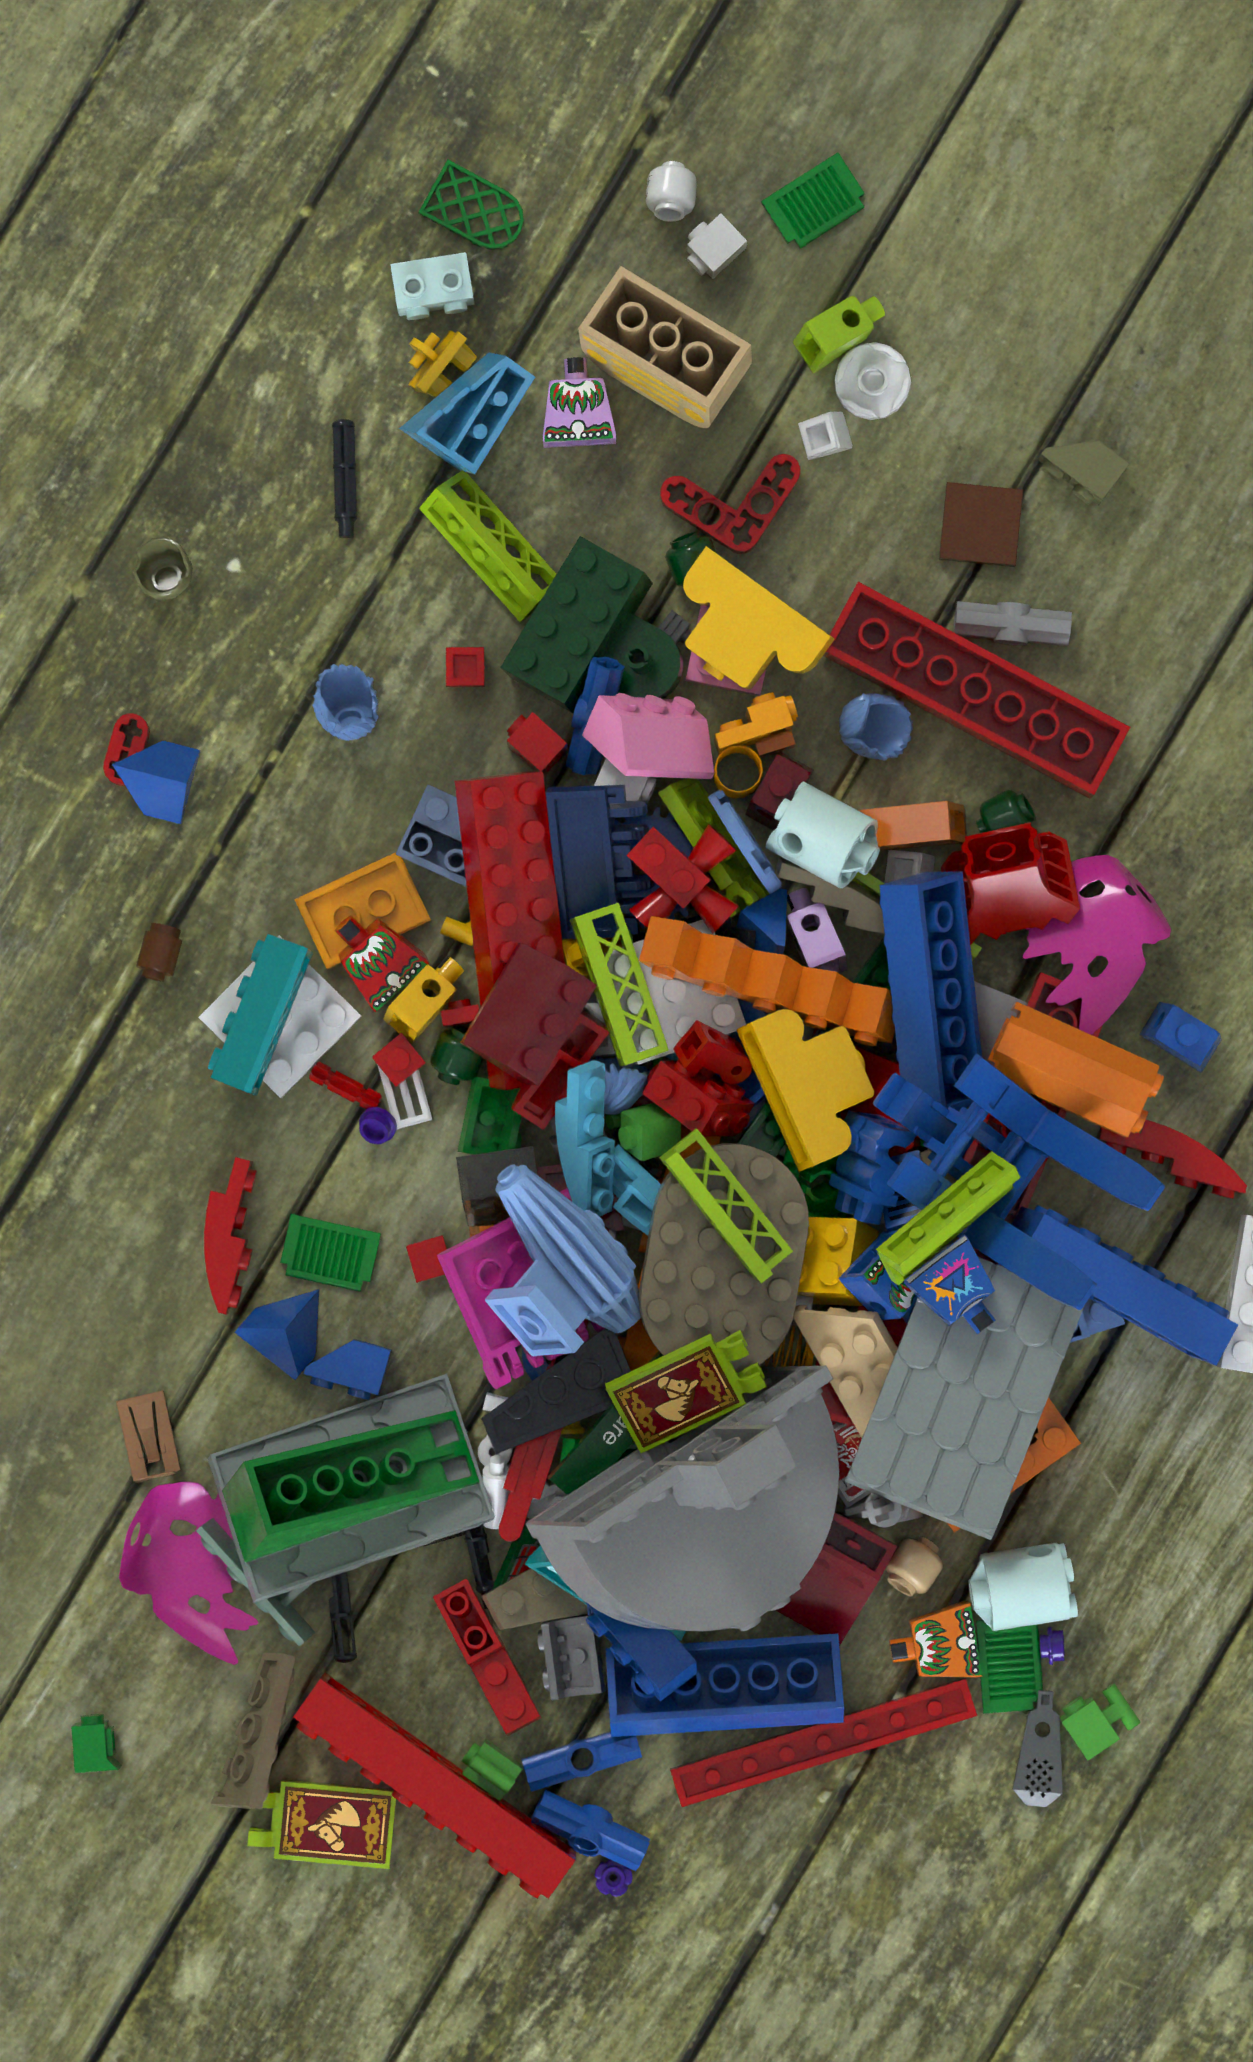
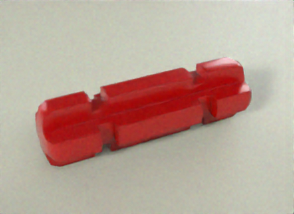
M317 1062L312 1068L309 1075L311 1081L321 1086L323 1084L327 1085L328 1090L353 1103L359 1102V1106L364 1109L378 1107L382 1099L380 1093L371 1088H363V1084L337 1070L336 1072L331 1071L332 1068L322 1062Z

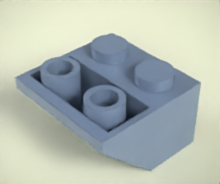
M427 785L396 855L466 887L457 798L431 785Z

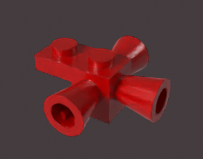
M708 824L690 855L687 856L653 826L626 856L660 887L629 909L630 912L648 928L651 916L668 919L677 903L682 908H685L690 902L713 934L739 905L708 887L706 884L710 881L711 877L706 872L736 852V848Z

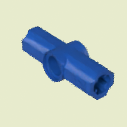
M593 657L590 661L583 694L580 695L571 722L574 732L565 766L572 769V772L582 775H597L600 770L603 755L582 734L598 696H616L619 692L625 666L621 665L618 660L609 657Z
M611 1731L587 1739L574 1740L568 1745L522 1758L521 1760L532 1792L577 1777H588L596 1771L642 1758L636 1736L611 1737ZM579 1748H586L592 1752V1761L585 1768H577L571 1763L572 1753Z
M547 1790L543 1792L532 1815L531 1823L568 1839L569 1846L579 1854L590 1857L600 1854L634 1871L639 1868L650 1844V1838L613 1822L612 1815L604 1808L591 1804L581 1807Z

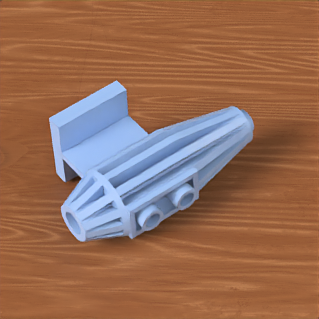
M513 1164L506 1167L497 1177L498 1183L495 1190L534 1263L513 1287L493 1289L486 1297L485 1302L531 1356L575 1353L584 1343L575 1330L585 1318L614 1333H621L633 1326L641 1318L639 1288L633 1271L636 1265L629 1258L628 1251L624 1245L614 1240L605 1229L603 1220L597 1214L590 1210H582L526 1165L516 1166Z

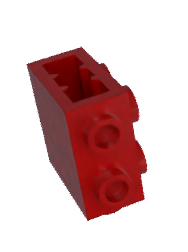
M679 1059L677 1061H660L659 1064L653 1067L647 1077L648 1084L642 1094L691 1131L698 1129L703 1137L736 1136L744 1130L750 1120L749 1113L754 1103L744 1096L745 1090L738 1084L725 1083L715 1072L702 1067L697 1074L685 1070Z

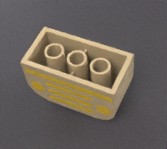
M622 266L619 267L578 328L581 349L596 366L682 420L701 428L710 427L752 364L751 344Z

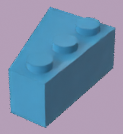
M489 352L399 429L457 470L475 474L535 379V376L507 356Z

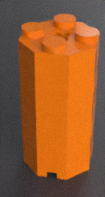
M1014 1002L1011 1011L1016 1012L1017 1015L1016 1017L1011 1015L1010 1019L1006 1018L988 1058L989 1061L995 1063L994 1067L1033 1097L1120 1136L1128 1137L1130 1132L1134 1134L1136 1132L1139 1133L1148 1115V1111L1143 1110L1148 1097L1151 1098L1157 1095L1164 1079L1163 1075L1157 1073L1160 1065L1026 1005Z

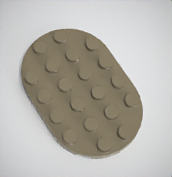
M722 1143L711 1145V1147L793 1252L771 1269L772 1276L762 1284L759 1283L744 1267L672 1173L669 1172L658 1190L653 1206L639 1288V1310L646 1333L663 1356L710 1333L717 1343L741 1330L748 1344L746 1347L749 1355L742 1359L731 1361L736 1372L739 1373L756 1362L760 1365L778 1349L789 1331L798 1294L808 1236L809 1215L806 1199L800 1184L781 1161L767 1152L752 1146ZM703 1149L697 1150L694 1154L687 1157L685 1162L691 1168L703 1169L705 1152ZM710 1160L709 1170H718ZM695 1173L696 1176H697V1177L700 1179V1181H701V1179H702V1174H700V1173ZM708 1174L707 1190L714 1198L727 1199L728 1181L724 1176ZM734 1190L733 1200L742 1201ZM719 1204L725 1211L726 1204ZM732 1205L731 1220L738 1229L751 1230L753 1213L746 1206ZM758 1221L757 1231H766ZM743 1234L749 1242L750 1235ZM756 1236L754 1250L764 1262L780 1250L771 1237Z

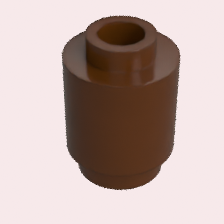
M151 923L150 930L145 931L136 964L137 968L143 970V977L164 982L165 976L174 975L182 945V940L179 939L180 929L160 923Z

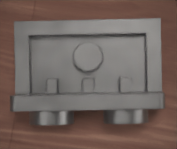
M588 1615L561 1618L541 1623V1630L538 1631V1646L540 1652L545 1653L547 1668L543 1670V1683L547 1692L550 1691L551 1700L597 1694L606 1691L599 1637L587 1624L586 1618L589 1617Z

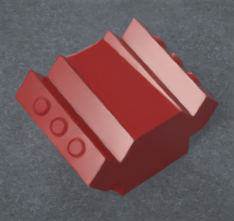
M1031 822L965 836V842L961 846L962 850L952 852L940 867L941 872L963 871L970 945L980 933L997 940L1000 935L1012 931L1035 927L1043 930L1052 917L1069 924L1080 910L1067 840L1050 831L1037 833V830L1031 826Z

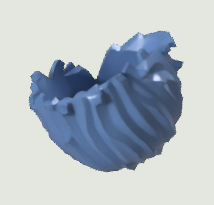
M332 664L330 666L331 669H325L318 675L319 681L316 682L317 689L315 695H313L315 699L312 705L316 718L323 729L338 739L349 741L365 737L367 733H371L379 718L377 713V691L373 689L374 679L367 677L357 666H345L343 664L337 666Z
M863 693L843 707L839 717V733L844 744L854 753L867 758L886 761L888 758H898L899 754H903V749L911 741L910 733L913 730V720L909 717L911 713L904 707V702L896 700L894 696Z
M598 1056L595 1059L589 1060H596L606 1064L604 1114H620L622 1111L629 1109L643 1095L642 1092L648 1083L647 1077L650 1073V1070L645 1066L636 1065L634 1062L620 1067L617 1057L603 1059Z

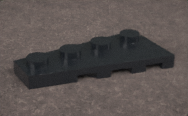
M606 1328L581 1345L575 1353L567 1355L481 1418L495 1455L605 1411L610 1407L613 1402L606 1391L605 1383L631 1372L616 1333Z

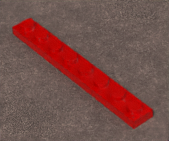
M962 1678L845 1714L844 1723L813 1724L670 1768L681 1807H685L977 1716L967 1680Z

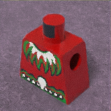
M350 915L335 929V932L348 944L339 953V959L375 1012L429 964L428 958L422 950L380 919H376L364 929Z

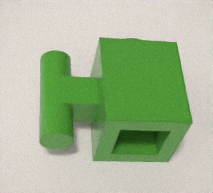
M655 1103L644 1104L622 1111L620 1114H608L606 1116V1125L610 1130L621 1127L618 1132L620 1146L641 1161L662 1156L681 1141V1123Z
M1115 1683L1102 1691L1110 1703L1102 1710H1100L1091 1697L1084 1701L1082 1696L1074 1699L1062 1708L1065 1714L1060 1717V1721L1087 1760H1090L1120 1739L1112 1728V1723L1120 1719L1128 1731L1140 1724V1720Z
M487 1739L483 1741L481 1746L474 1742L461 1760L462 1763L467 1765L462 1775L499 1801L508 1793L515 1783V1779L523 1770L521 1763Z

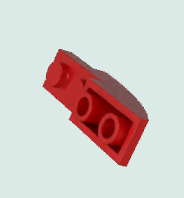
M1145 1120L1141 1131L1135 1134L1130 1132L1128 1137L1120 1136L1103 1127L1100 1128L1097 1135L1098 1140L1105 1142V1144L1126 1155L1127 1148L1142 1152L1140 1159L1163 1165L1164 1158L1170 1159L1166 1174L1175 1176L1174 1184L1196 1189L1198 1183L1213 1186L1212 1194L1234 1199L1235 1192L1240 1194L1246 1193L1247 1185L1218 1155L1189 1136L1165 1125Z
M235 1157L226 1194L210 1191L204 1228V1256L207 1278L218 1313L225 1315L229 1314L231 1307L238 1308L243 1286L237 1285L240 1270H248L253 1249L247 1248L248 1239L234 1236L235 1229L242 1230L248 1208L242 1207L245 1191L250 1193L253 1191L257 1170L251 1169L253 1161Z
M466 1578L433 1596L436 1605L467 1664L471 1667L505 1734L509 1736L542 1718L525 1686L524 1680L468 1579Z

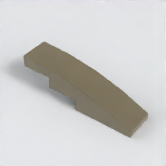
M779 856L776 867L778 878L811 885V901L844 909L843 919L845 925L885 934L880 897L855 881H851L844 888H838Z

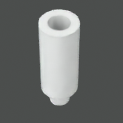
M500 1455L490 1457L489 1464L483 1468V1483L495 1515L492 1521L483 1524L484 1527L489 1529H499L510 1493L509 1490L503 1489L509 1467L505 1465V1458Z

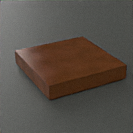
M947 482L939 560L1015 567L1023 489Z

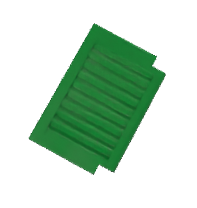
M837 152L763 199L761 203L787 244L795 240L801 249L864 209V205L859 198L864 196L865 193Z
M291 1214L280 1263L288 1264L285 1276L361 1292L363 1281L371 1282L381 1233Z
M976 1620L978 1653L982 1672L980 1682L983 1714L1034 1710L1033 1702L1038 1700V1690H1043L1038 1624L992 1631L984 1620Z

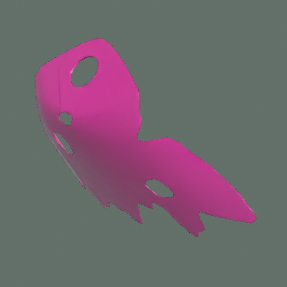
M1110 855L1085 857L1071 862L1080 910L1069 924L1052 917L1043 930L1036 927L1027 928L1029 930L1027 936L1029 947L1023 954L1024 959L1060 952L1063 965L1073 964L1072 972L1048 996L1046 1003L1056 1002L1062 1006L1081 998L1079 1030L1090 1035L1101 1027L1117 1010L1143 973L1146 961L1143 955L1142 944H1155L1160 940L1170 937L1171 928L1164 914L1151 894L1117 858ZM1100 880L1105 885L1100 895L1085 898L1079 894L1084 887L1092 882ZM1127 885L1131 886L1136 895H1129L1125 887ZM1137 886H1139L1144 891V893L1150 899L1151 903L1143 896V894L1139 891ZM1097 956L1106 957L1108 960L1107 967L1099 976L1091 977L1088 972V965Z
M176 1482L158 1485L149 1491L128 1528L119 1574L121 1585L124 1589L139 1595L150 1594L153 1601V1612L181 1637L210 1655L233 1665L238 1664V1659L224 1629L246 1631L249 1629V1626L257 1625L259 1622L251 1615L224 1601L223 1594L233 1592L231 1585L233 1578L227 1572V1565L218 1555L211 1554L203 1546L201 1536L196 1532L199 1527L214 1518L233 1540L219 1494L213 1500L208 1491L201 1484L195 1482ZM173 1520H184L197 1527L191 1535L176 1536L170 1530ZM137 1523H140L138 1537L131 1546L133 1530ZM148 1533L151 1536V1542L148 1546H143L144 1537ZM198 1595L208 1600L210 1603L209 1612L203 1614L189 1606V1599Z

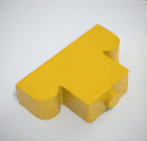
M707 546L684 578L683 588L690 600L702 606H710L686 639L685 645L706 661L703 669L720 681L727 676L740 687L752 689L776 655L779 663L784 668L794 673L803 674L809 672L817 665L835 640Z
M788 1009L778 1010L736 1029L798 1171L813 1167L846 1151L851 1144V1130L845 1121L836 1117V1113L865 1101L874 1095V1090L865 1072L864 1058L855 1049L847 1029L844 1026H839L812 1039L803 1041V1021L797 1013Z

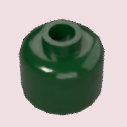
M698 531L682 535L670 542L671 548L666 552L665 558L675 583L683 587L687 572L706 546L716 552L710 537L700 536Z
M1006 790L981 804V818L976 820V824L980 833L1029 822H1031L1032 826V822L1036 821V816L1030 802L1023 793L1018 795L1012 790Z
M454 1025L452 1029L442 1031L438 1036L430 1057L432 1067L439 1072L438 1078L452 1085H459L460 1081L474 1079L483 1061V1057L460 1043L468 1030L467 1027Z

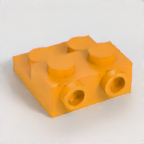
M774 692L753 698L751 706L747 707L746 710L747 724H743L742 719H737L720 725L719 733H716L714 737L718 756L730 746L743 745L748 747L754 745L757 740L788 730L791 732L794 725L793 722L797 721L796 718L798 717L792 696L775 698Z

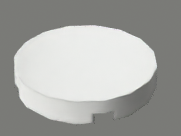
M872 342L859 345L845 354L838 364L834 382L836 395L845 409L856 417L875 420L886 418L899 410L907 399L911 377L906 361L899 352L891 346Z

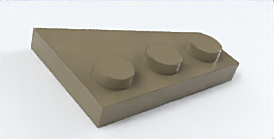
M531 1568L481 1596L499 1630L587 1614L586 1604Z

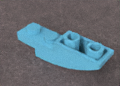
M592 1060L568 1070L567 1097L555 1102V1125L560 1162L572 1202L582 1210H590L600 1217L612 1211L615 1140L603 1136L606 1064Z
M618 1144L614 1147L613 1193L619 1199L613 1208L648 1235L655 1198L661 1184Z

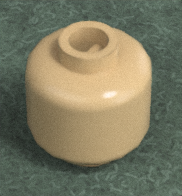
M920 1537L918 1541L910 1538L903 1539L886 1567V1571L889 1574L888 1582L895 1589L910 1597L915 1593H926L943 1568V1562L937 1555L939 1548L924 1537Z

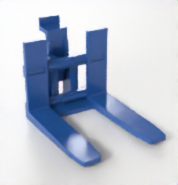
M975 1054L954 1085L955 1088L973 1101L968 1109L962 1107L959 1112L950 1106L948 1109L923 1090L906 1081L897 1073L892 1074L873 1104L887 1116L899 1122L923 1140V1145L932 1151L927 1157L932 1162L928 1166L915 1155L908 1152L887 1182V1185L914 1206L923 1210L952 1185L951 1182L944 1178L947 1173L958 1180L973 1167L962 1158L973 1141L1016 1167L1021 1178L1012 1184L1014 1188L956 1237L960 1238L965 1234L974 1249L1051 1298L1081 1310L1097 1288V1284L1073 1263L1006 1222L1005 1217L1048 1157L1121 1201L1146 1211L1152 1208L1165 1189V1185L1137 1162L1048 1110L978 1054ZM988 1113L1012 1131L1006 1138L984 1122Z

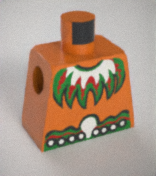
M962 1601L909 1620L911 1637L889 1640L892 1662L915 1660L919 1676L982 1677L971 1603L969 1601Z

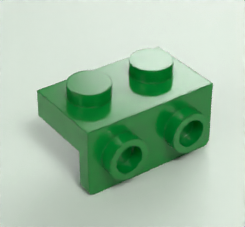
M474 1077L472 1079L457 1152L507 1162L513 1161L514 1155L518 1154L521 1147L522 1136L519 1133V1128L523 1116L513 1111L511 1107L520 1088L510 1090L496 1089L489 1086V1079Z

